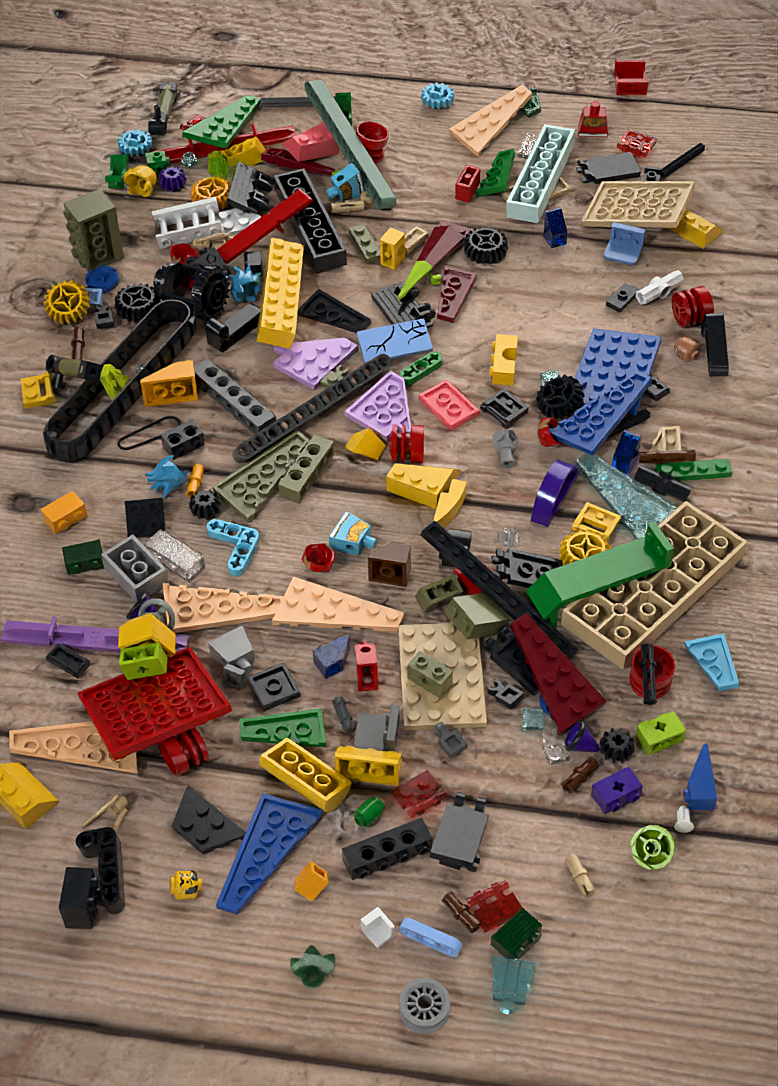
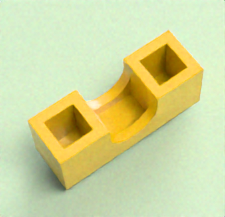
M497 334L496 341L492 342V352H495V354H491V364L494 365L490 366L489 377H493L492 384L514 385L515 361L513 360H516L518 336Z

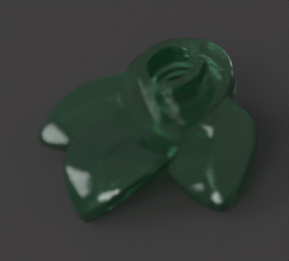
M313 945L306 949L302 959L291 958L290 960L292 972L296 976L301 977L303 984L308 988L319 987L323 983L324 977L333 972L336 964L333 953L322 957ZM312 975H315L317 977L315 980L309 979V977Z

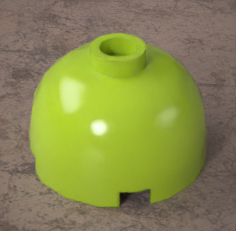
M659 825L642 827L633 835L631 840L632 856L640 866L646 869L663 868L673 859L675 854L674 838L667 829Z

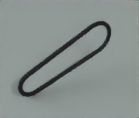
M174 416L163 417L151 424H148L120 438L118 440L117 445L122 450H130L140 445L154 441L156 439L161 438V435L127 448L122 447L120 445V442L122 440L146 428H149L165 419H175L178 422V426L181 425L180 420Z

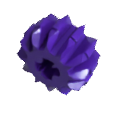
M172 166L171 168L166 167L165 170H161L159 174L160 186L162 189H166L167 192L170 190L172 192L174 190L180 191V188H184L186 184V176L183 169H179V167L173 168Z

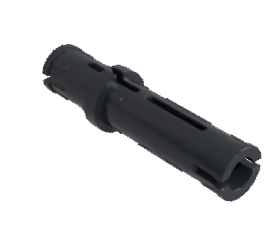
M650 643L641 645L642 661L640 662V668L642 669L643 702L646 705L657 703L655 668L657 664L654 660V645ZM647 659H649V670L647 666ZM648 678H650V689L648 684Z

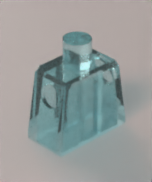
M493 956L492 998L494 1001L501 1002L500 1011L502 1013L513 1014L515 1004L525 1005L535 976L536 963Z

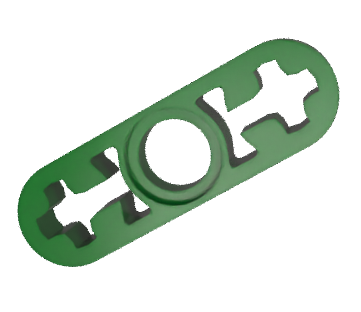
M430 352L402 369L400 376L404 378L405 385H413L442 366L441 353ZM418 367H425L426 369H425V370H418L417 368H418Z

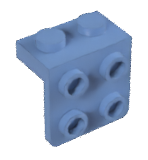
M613 222L610 241L605 250L604 259L635 265L644 245L646 229Z

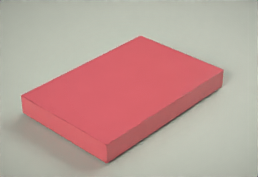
M448 380L418 395V399L450 431L480 414V411Z

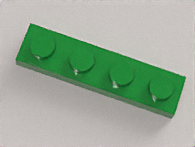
M728 458L655 464L656 472L668 473L677 481L732 476V469Z

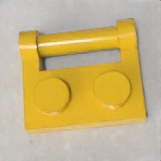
M44 372L39 376L20 379L25 409L56 402L52 388V373ZM45 383L46 395L41 397L40 384Z
M587 502L574 521L572 530L578 532L580 529L582 532H585L588 529L592 533L595 529L582 524L585 522L604 530L605 533L595 530L596 535L602 534V537L607 538L609 542L621 521V516Z

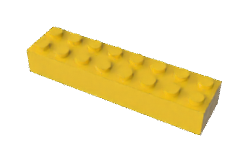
M271 237L266 256L257 342L291 349L296 332L304 245Z

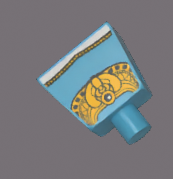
M352 163L331 177L333 187L326 190L329 199L337 196L341 202L360 197L361 193L364 192L360 172Z
M349 512L344 513L329 535V547L331 549L359 555L364 547L374 550L378 541L376 538L371 537V526Z

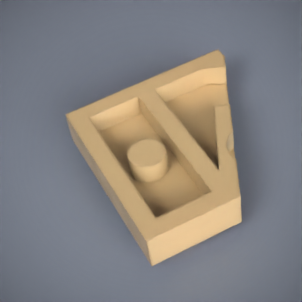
M680 426L661 427L657 438L652 442V448L649 452L656 450H681Z

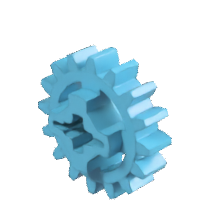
M437 82L435 84L430 83V86H425V89H422L421 100L423 104L426 103L427 107L431 105L432 109L434 107L438 109L440 107L446 108V105L450 106L451 102H454L453 88H449V85L444 86V83L440 85Z
M132 129L118 137V146L121 152L125 154L130 153V156L134 154L139 156L141 153L144 155V151L149 152V148H152V137L150 133H146V130L141 132L140 129L137 131Z

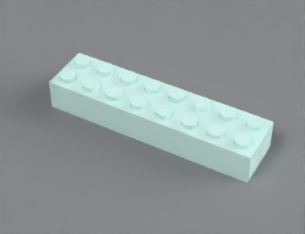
M544 124L507 200V218L539 223L575 145V129Z

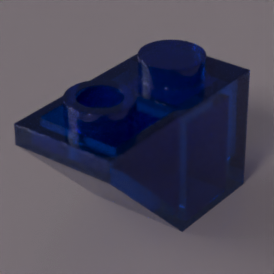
M557 207L546 210L543 237L551 249L566 245L568 231L562 208Z
M624 429L613 455L612 469L629 475L638 461L641 442L640 435Z
M346 634L342 637H337L332 642L321 645L313 651L314 664L325 679L343 671L350 650V636Z

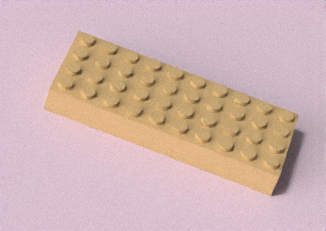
M687 501L658 525L674 548L671 567L579 599L569 604L563 610L561 625L622 670L632 662L634 654L641 648L642 644H651L745 555L748 543L746 540Z

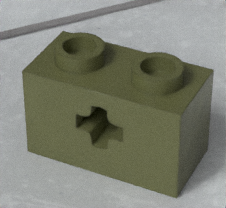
M455 574L421 587L415 598L423 613L450 603L452 598L459 597L463 590Z
M420 651L407 665V678L439 698H442L453 685V671Z

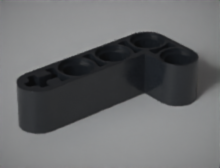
M249 303L224 323L215 318L210 319L205 327L207 343L218 351L225 352L258 326L260 308L253 303Z
M705 313L701 324L702 337H705L709 376H728L729 363L724 314Z
M111 827L81 832L75 841L81 854L86 858L98 857L101 902L108 913L118 914L125 907L121 841L115 830ZM114 858L111 862L107 863L109 859ZM115 878L113 882L108 883L110 879Z

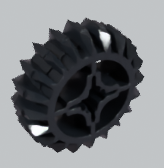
M475 228L474 231H469V234H466L463 241L464 254L471 261H476L477 264L480 262L483 265L485 263L491 264V262L497 263L498 260L501 261L506 256L508 250L507 237L500 230H495V228Z
M134 283L133 286L127 285V288H122L121 291L117 292L114 305L118 316L126 319L127 322L132 320L135 323L136 321H141L155 305L161 302V299L157 296L153 286L149 287L148 284L142 285V283L135 285Z
M565 374L562 377L557 375V378L551 377L549 382L545 381V385L540 386V391H537L536 397L537 407L547 418H555L556 420L560 418L563 420L565 416L570 418L571 413L581 408L580 404L584 403L583 398L585 394L582 385H580L577 379H574L572 376L568 377Z

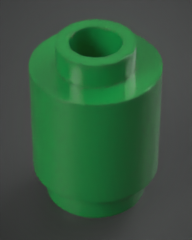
M376 796L368 798L354 811V821L360 827L369 828L383 814V810H385L384 803Z

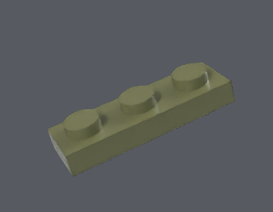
M365 224L350 227L349 234L366 263L380 260V250Z

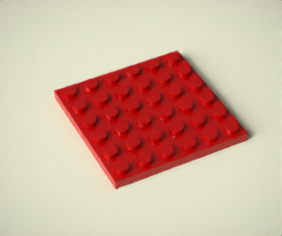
M191 647L169 656L167 659V670L164 674L127 680L125 675L122 674L77 693L79 700L113 761L123 759L127 755L144 750L153 744L163 742L172 736L182 734L191 728L203 725L232 711L230 703Z

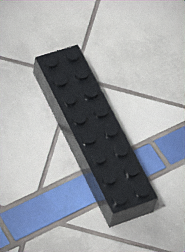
M303 168L274 175L275 192L280 202L299 189L314 200L289 219L301 245H304V251L314 272L318 273L347 265L346 249L306 170Z

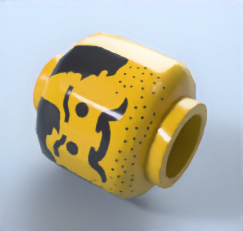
M193 870L176 871L174 876H170V894H174L177 900L195 899L198 892L202 891V878H198L197 873Z

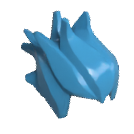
M248 265L245 272L234 266L233 268L237 271L236 276L229 275V278L232 280L231 296L237 302H243L244 300L256 302V294L261 289V272L253 274L250 265Z
M174 455L163 458L152 472L145 474V476H148L147 482L155 481L150 487L151 490L157 487L155 490L157 492L164 488V499L169 492L177 489L185 482L188 473L187 470L181 472L175 466V462H170Z

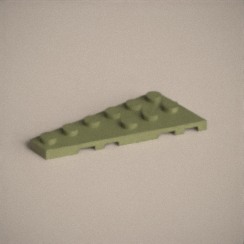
M295 431L212 486L213 492H217L218 496L249 523L276 489L279 480L286 475L289 466L293 465L296 461L297 455L303 451L309 439L300 431Z

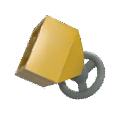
M161 599L145 601L139 609L138 617L125 622L119 627L118 648L125 649L159 642L167 657L175 655L176 634L172 631L175 625V614L171 606ZM156 604L161 606L157 612H145L150 605ZM166 611L169 615L168 626L162 623L163 614Z

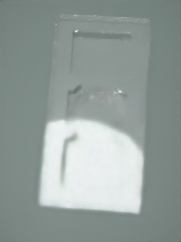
M526 135L518 152L519 158L528 159L539 136Z

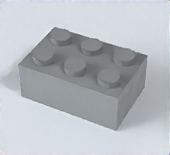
M134 535L129 536L101 554L104 569L136 602L144 592H148L150 596L163 588L162 583H169L167 569Z

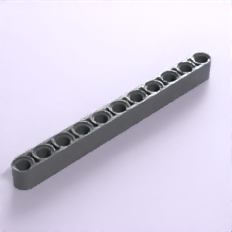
M386 354L378 355L253 435L233 450V459L238 463L247 461L374 379L391 366L390 357ZM365 369L369 371L370 375L366 374ZM352 378L356 380L357 384L352 382ZM338 387L342 388L343 393L338 390ZM324 395L329 398L330 402L325 400ZM310 404L315 406L316 411L311 408ZM296 413L302 416V420L297 417ZM282 422L288 425V429L283 426ZM268 431L274 434V438L269 436ZM254 440L260 443V447L254 444ZM240 449L245 451L246 456L240 454Z

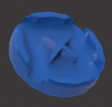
M98 266V269L95 270L93 268L85 277L88 288L102 289L103 293L115 289L120 280L116 270L110 266Z

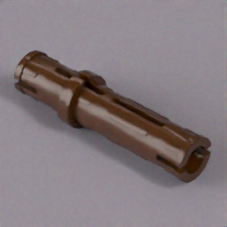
M76 327L73 330L71 359L83 360L85 330H82L81 327Z
M695 450L639 452V463L696 462Z

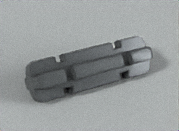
M337 696L332 700V703L342 724L343 731L345 733H352L355 725L351 721L350 712L344 698Z

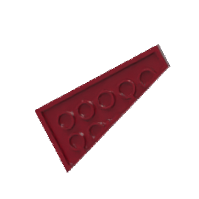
M527 613L511 623L510 628L519 647L522 648L525 661L531 668L532 677L543 701L546 702L549 708L550 717L557 726L559 736L571 729L575 723L584 720L605 705L606 700Z

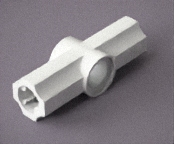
M677 270L663 278H653L648 286L636 292L635 297L638 303L643 305L658 297L661 299L667 297L672 289L684 283L682 273Z

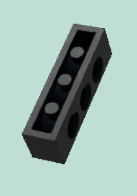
M421 817L342 848V859L352 880L363 879L370 873L386 870L393 864L398 862L404 863L413 856L428 853L432 848L433 838ZM410 841V842H412V843H411V844H405L404 842ZM391 849L393 851L385 852L384 850ZM372 857L371 860H365L364 858Z

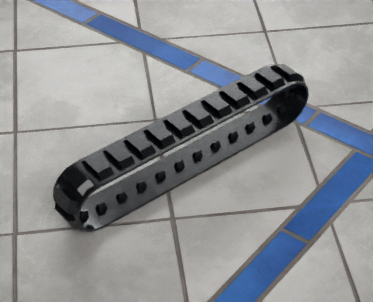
M175 299L159 302L101 363L103 366L111 364L115 369L121 370L162 325L170 322L182 323L80 436L72 440H58L62 433L104 389L100 380L99 383L85 380L56 411L45 425L43 431L46 450L52 457L62 462L71 463L80 461L88 456L143 395L140 380L167 367L195 335L197 328L194 311L187 304Z

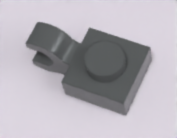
M442 721L435 725L436 730L434 732L440 738L438 739V744L450 758L467 748L468 744L456 729L450 732Z

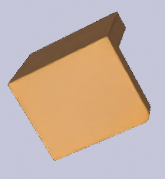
M312 861L304 867L294 880L295 891L310 901H313L329 883L328 872Z

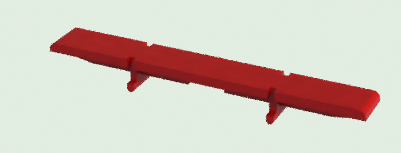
M252 123L253 133L237 135L227 149L254 137H257L263 146L283 143L297 134L293 125L257 132L255 124ZM188 139L189 145L157 151H165V156L169 157L170 164L193 160V157L198 159L214 156L220 151L227 149L203 142L193 144L192 140Z
M301 189L297 190L271 209L269 215L267 213L216 249L226 264L230 263L273 230L277 229L283 234L284 230L281 228L280 223L286 222L314 200ZM188 276L187 287L192 291L195 281L191 276Z

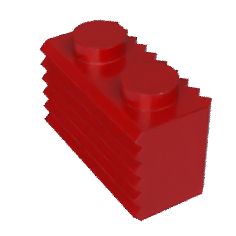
M465 166L455 184L456 200L470 202L480 184V167Z

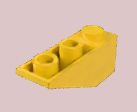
M257 137L247 139L243 143L234 145L216 154L215 165L237 166L238 162H241L247 166H253L262 162L261 154L266 149Z

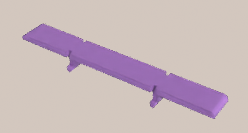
M56 616L52 617L51 624L6 620L1 636L2 642L50 647L52 643L55 647L60 643L72 649L120 652L121 650L118 648L119 629L58 625L57 627ZM176 634L175 652L187 648L189 635Z

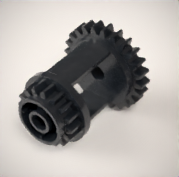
M179 262L166 263V266L162 265L157 270L153 286L157 296L163 301L173 299L182 301L195 311L194 315H197V318L209 321L212 318L217 319V315H221L220 310L224 311L223 305H227L226 298H229L227 293L230 291L228 289L230 282H227L229 280V276H226L228 272L224 271L225 268L221 266L209 265V267L202 269ZM188 276H191L195 281L191 299L183 297L188 286Z

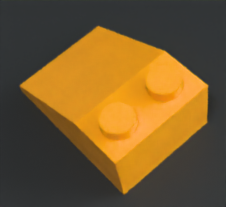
M193 360L173 363L140 380L145 407L198 401Z

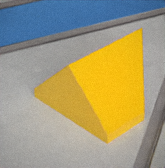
M370 428L353 434L345 449L379 460L386 449V445Z

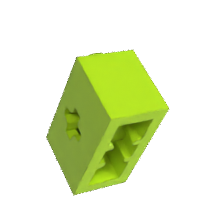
M159 642L121 649L119 666L127 680L166 673L168 657Z
M673 711L668 714L663 713L650 721L645 720L637 725L635 737L646 755L649 756L684 742L686 729Z

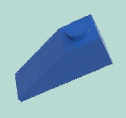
M708 743L703 744L688 780L687 788L683 790V800L688 803L690 810H714L717 795Z

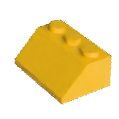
M685 209L677 228H667L703 249L723 233V229Z
M339 746L335 752V771L348 780L399 786L402 753L377 751L372 748L361 749L353 746Z
M20 762L0 764V804L25 829L60 803Z

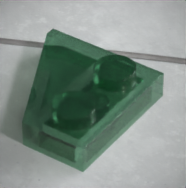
M535 86L529 89L532 92V98L523 108H520L527 117L541 112V103L539 102Z

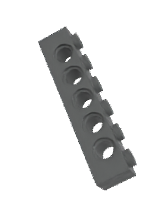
M206 359L194 366L196 385L254 435L276 421V416L272 411L265 408L262 402L257 401L250 392H246L238 382L233 381L226 372L221 371L217 364Z

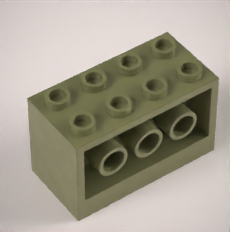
M101 189L64 203L65 210L63 214L67 220L66 228L70 233L68 238L73 247L71 252L73 257L79 260L82 268L89 272L93 268L95 270L98 269V266H107L124 258L116 207Z

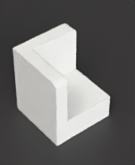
M379 907L360 919L361 931L376 948H380L395 936V926Z

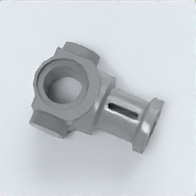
M511 429L498 430L492 435L494 448L501 456L499 465L502 468L514 467L516 460L513 458L515 448L518 447V436Z

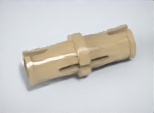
M345 200V202L331 203L332 214L364 211L363 200L352 202Z
M577 854L569 855V858L565 859V863L572 873L573 882L577 883L584 898L592 897L590 892L595 895L596 889L589 879L588 871L583 868Z

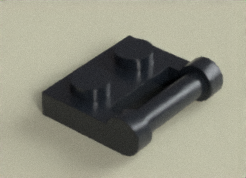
M503 388L481 404L480 409L483 412H488L502 423L501 426L508 429L515 421L528 413L529 407ZM495 405L496 407H498L501 411L507 414L508 417H504L492 406Z

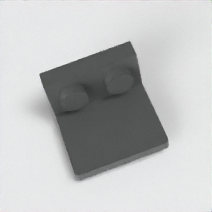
M391 705L390 713L387 712L386 715L359 713L354 747L361 749L372 748L377 751L386 752L395 751L400 721V705Z

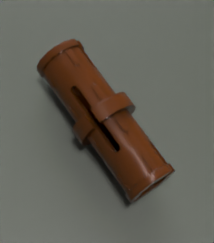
M589 756L582 765L575 767L573 773L562 782L563 789L566 791L569 788L568 793H572L581 782H586L588 776L599 767L598 761Z
M452 891L443 897L442 902L454 914L453 917L456 920H460L471 934L480 928L479 926L482 923L475 918L469 911L470 908L463 904Z

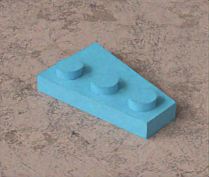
M724 633L684 642L687 650L718 691L739 688V681Z

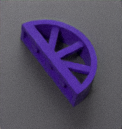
M556 460L552 464L536 496L531 521L546 527L550 525L578 477L577 466L561 460Z

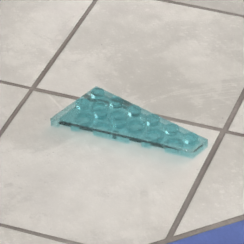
M585 453L576 462V466L613 512L621 516L622 523L636 540L645 537L648 523L655 521L659 525L677 509L596 455L592 456Z

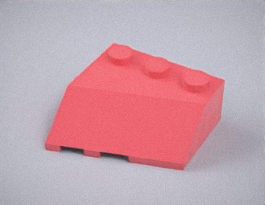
M324 122L283 142V146L298 162L339 154L340 150Z

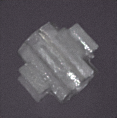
M502 528V533L498 532L497 542H502V547H516V542H520L521 533H516V528Z

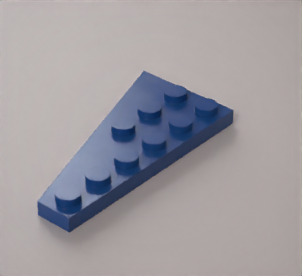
M635 371L620 381L617 387L612 390L608 389L599 399L596 397L575 411L573 416L567 420L563 419L555 428H550L551 437L593 456L652 383V377Z
M262 793L216 903L217 909L238 915L323 815V810Z

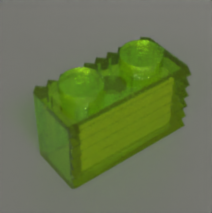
M212 151V154H208L209 167L207 172L212 177L215 175L216 178L220 176L221 178H227L228 159L222 152Z

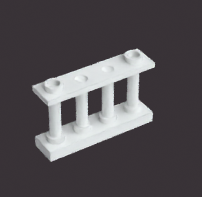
M216 197L152 211L156 228H161V234L156 235L159 249L171 247L173 244L193 242L196 238L224 233L221 221H216L215 214L220 213ZM209 217V223H199V218ZM184 221H193L192 227H183ZM176 223L177 230L168 232L167 225Z

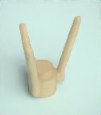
M219 233L204 238H196L193 240V248H196L198 252L205 246L210 247L209 241L229 237L231 234Z
M115 793L102 808L82 824V827L85 828L107 810L113 816L119 814L113 826L116 832L122 818L128 812L125 808L128 805V801L121 794Z

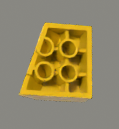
M395 463L386 476L387 491L437 509L441 492L448 493L452 479H457L461 469Z

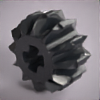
M203 489L202 492L196 491L195 495H191L189 509H191L193 516H197L199 520L202 518L208 520V517L215 518V514H219L221 500L217 492L213 493L211 489L208 491Z
M612 727L610 732L605 731L600 739V752L605 754V760L611 758L613 764L616 760H619L621 763L625 759L630 760L635 752L634 737H630L629 731L623 733L622 728L615 731Z

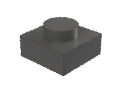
M227 663L223 668L222 683L241 690L244 687L245 670Z

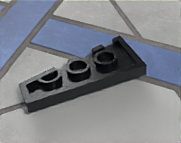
M320 289L297 312L299 316L354 333L365 330L371 324L370 318Z

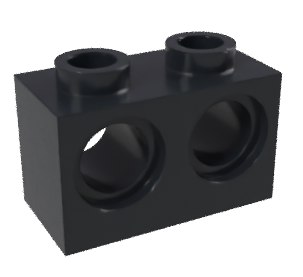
M193 420L160 434L162 447L169 456L174 455L173 460L205 445L203 432Z

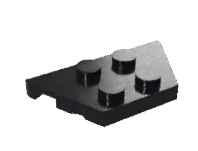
M189 785L186 787L172 823V828L202 854L209 853L216 848L228 846L231 841L240 838L241 841L243 840L246 832Z

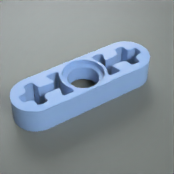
M404 918L399 927L400 933L451 957H457L463 947L458 939L411 918Z

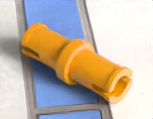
M201 464L193 465L192 474L188 478L189 485L186 491L188 498H191V495H195V492L202 486L204 468Z

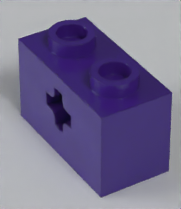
M628 766L594 783L591 796L603 813L607 814L611 811H618L629 802H636L641 797L643 785Z

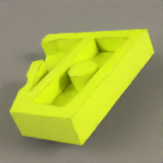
M106 364L101 371L100 382L103 384L110 399L113 400L126 386L129 376L122 375L120 370L115 369L111 364Z

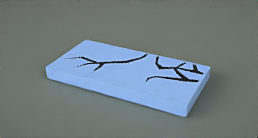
M424 319L357 331L356 334L364 364L380 354H386L392 360L432 352L433 350Z

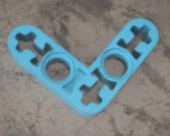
M219 519L210 520L206 526L210 537L236 544L227 566L232 576L242 575L259 544L258 531ZM230 531L238 532L235 536L228 535ZM243 549L249 551L245 555H241L238 553L240 550Z

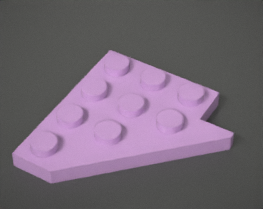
M346 338L295 342L292 343L291 349L273 346V351L281 355L273 362V366L315 390L320 386V381L329 371L335 372L339 365L345 363L358 351V345Z
M389 371L345 411V417L365 429L370 428L385 441L389 440L393 424L398 426L399 432L402 430V425H405L406 433H410L411 422L404 378Z

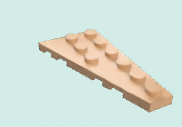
M523 85L517 87L449 128L450 134L479 157L481 151L489 146V142L500 134L508 125L509 120L516 116V112L523 108L532 98V92Z
M293 577L272 620V625L286 623L297 627L298 624H304L315 628L342 629V627H353V630L372 628L373 631L398 632V627L404 618V612Z
M162 583L164 601L171 606L175 614V625L172 629L174 633L273 619L284 597L268 594L248 595L247 592L241 591L240 594L230 593V590L206 587L194 589L187 588V585L176 587L170 586L169 583ZM166 611L167 626H168V624H169V615H168V613H167V611Z
M92 721L9 731V749L11 753L138 774L137 752L127 755L123 759L113 761Z

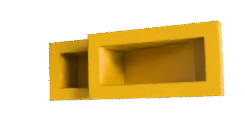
M452 479L449 493L441 492L434 521L443 528L453 520L464 502L467 493L466 481Z

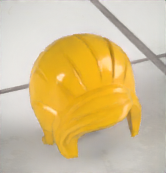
M137 166L124 173L123 181L129 186V194L149 197L153 192L157 176L150 167Z

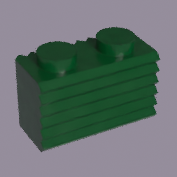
M100 539L62 547L68 575L71 573L79 574L90 569L98 570L104 567Z
M521 908L491 936L490 945L511 963L515 958L518 960L525 954L528 945L531 943L534 945L539 941L542 936V924L528 911Z

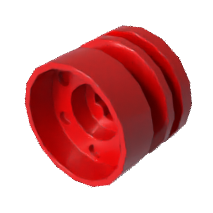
M374 121L359 123L355 132L374 163L382 161L389 138L388 129Z
M704 285L691 288L689 291L675 292L672 295L673 315L678 325L682 328L695 325L696 322L702 323L705 313H714L712 296Z
M393 424L389 437V453L392 463H397V455H401V463L405 462L406 455H410L411 463H423L424 425H412L410 433H406V427L402 425L401 433H398V426Z
M654 645V660L657 664L655 668L656 699H658L670 690L675 671V660L665 648ZM640 648L632 659L629 683L632 690L644 698L642 669L640 668V662L642 661ZM647 659L648 670H649V659ZM648 678L649 689H650V678Z
M195 727L182 734H177V738L172 736L163 742L157 743L164 761L176 777L190 770L188 760L196 767L200 765L199 759L203 763L209 760L204 739Z

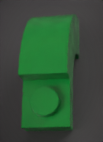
M351 92L335 93L338 106L352 126Z
M129 154L110 155L109 175L105 176L108 188L126 187L127 183L123 181L124 173L129 170Z

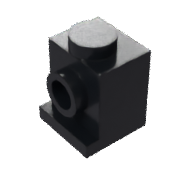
M645 166L643 181H659L661 168Z
M261 251L244 252L245 271L248 265H250L252 273L261 272L260 277H262Z

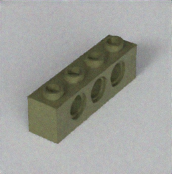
M314 434L311 440L306 442L303 451L297 455L296 461L293 465L289 466L286 475L278 482L280 497L300 504L333 457V441Z

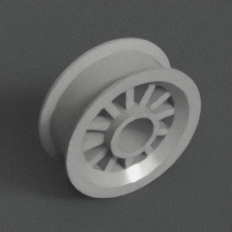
M419 978L408 983L403 988L399 998V1013L403 1023L410 1030L421 1034H429L441 1029L446 1024L450 1014V997L446 988L440 982L430 978ZM422 1003H427L430 1005V1007L421 1008L419 1005Z

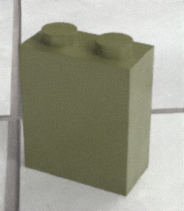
M485 593L453 597L445 610L447 616L466 639L500 634L498 630L506 626L510 620L501 608Z

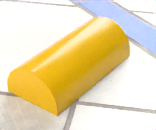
M285 738L260 756L259 764L263 769L326 813L335 810L350 790L352 784L350 780L289 738Z

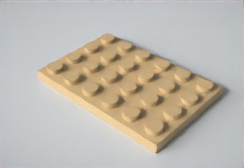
M602 181L582 219V225L589 227H612L613 222L638 228H677L696 187L695 181Z
M454 623L399 625L404 731L436 729L435 725L441 721L447 729L487 727L479 638L466 639ZM419 651L453 671V685L442 698L437 697L407 678V665Z

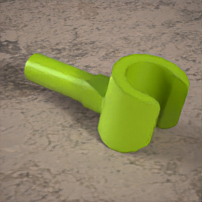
M430 271L427 273L432 286L441 284L440 274L433 275Z

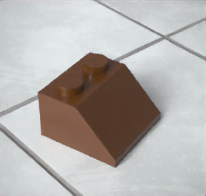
M391 542L368 554L369 581L407 587L411 571V545Z

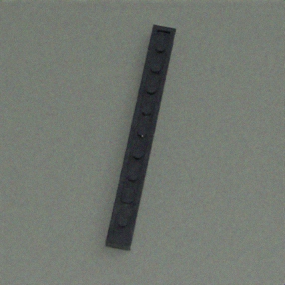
M433 521L421 531L420 536L512 619L517 620L527 613L569 660L577 654L579 649L547 620L543 619L537 611L436 521Z

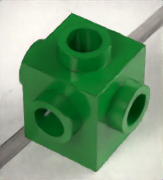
M165 151L145 153L147 167L153 169L156 175H159L161 170H165L166 167L170 166L169 157L165 156Z

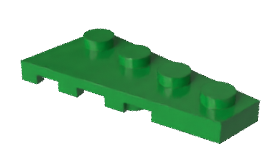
M514 148L498 152L491 164L492 168L486 172L487 177L480 182L481 187L475 191L476 197L497 192L502 193L507 190L516 154Z
M321 708L239 719L241 741L278 744L285 738H289L301 746L326 747Z

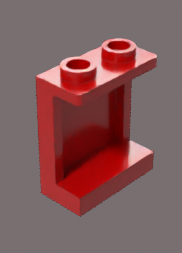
M615 60L614 78L616 95H647L648 79H646L645 60Z

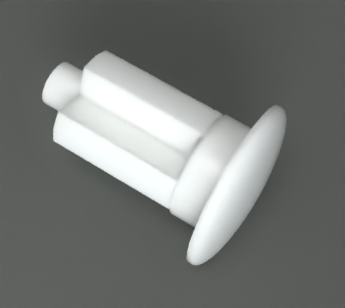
M683 805L677 811V823L674 825V828L678 832L688 833L694 829V825L690 822V809Z

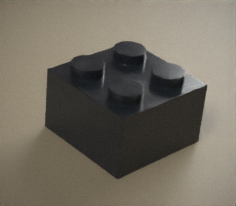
M66 867L58 907L65 928L92 929L93 922L97 921L98 908L96 904L101 899L98 877H95L93 868Z

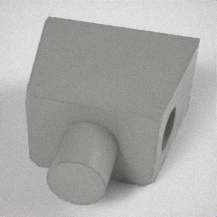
M242 626L208 642L211 656L221 666L225 667L228 663L245 670V675L252 671L253 667L250 663L254 661V652Z

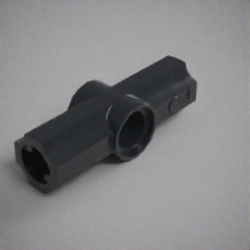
M641 464L634 477L636 482L650 487L654 492L663 496H671L682 502L688 499L692 490L691 486L675 480L670 474L662 471L656 472Z

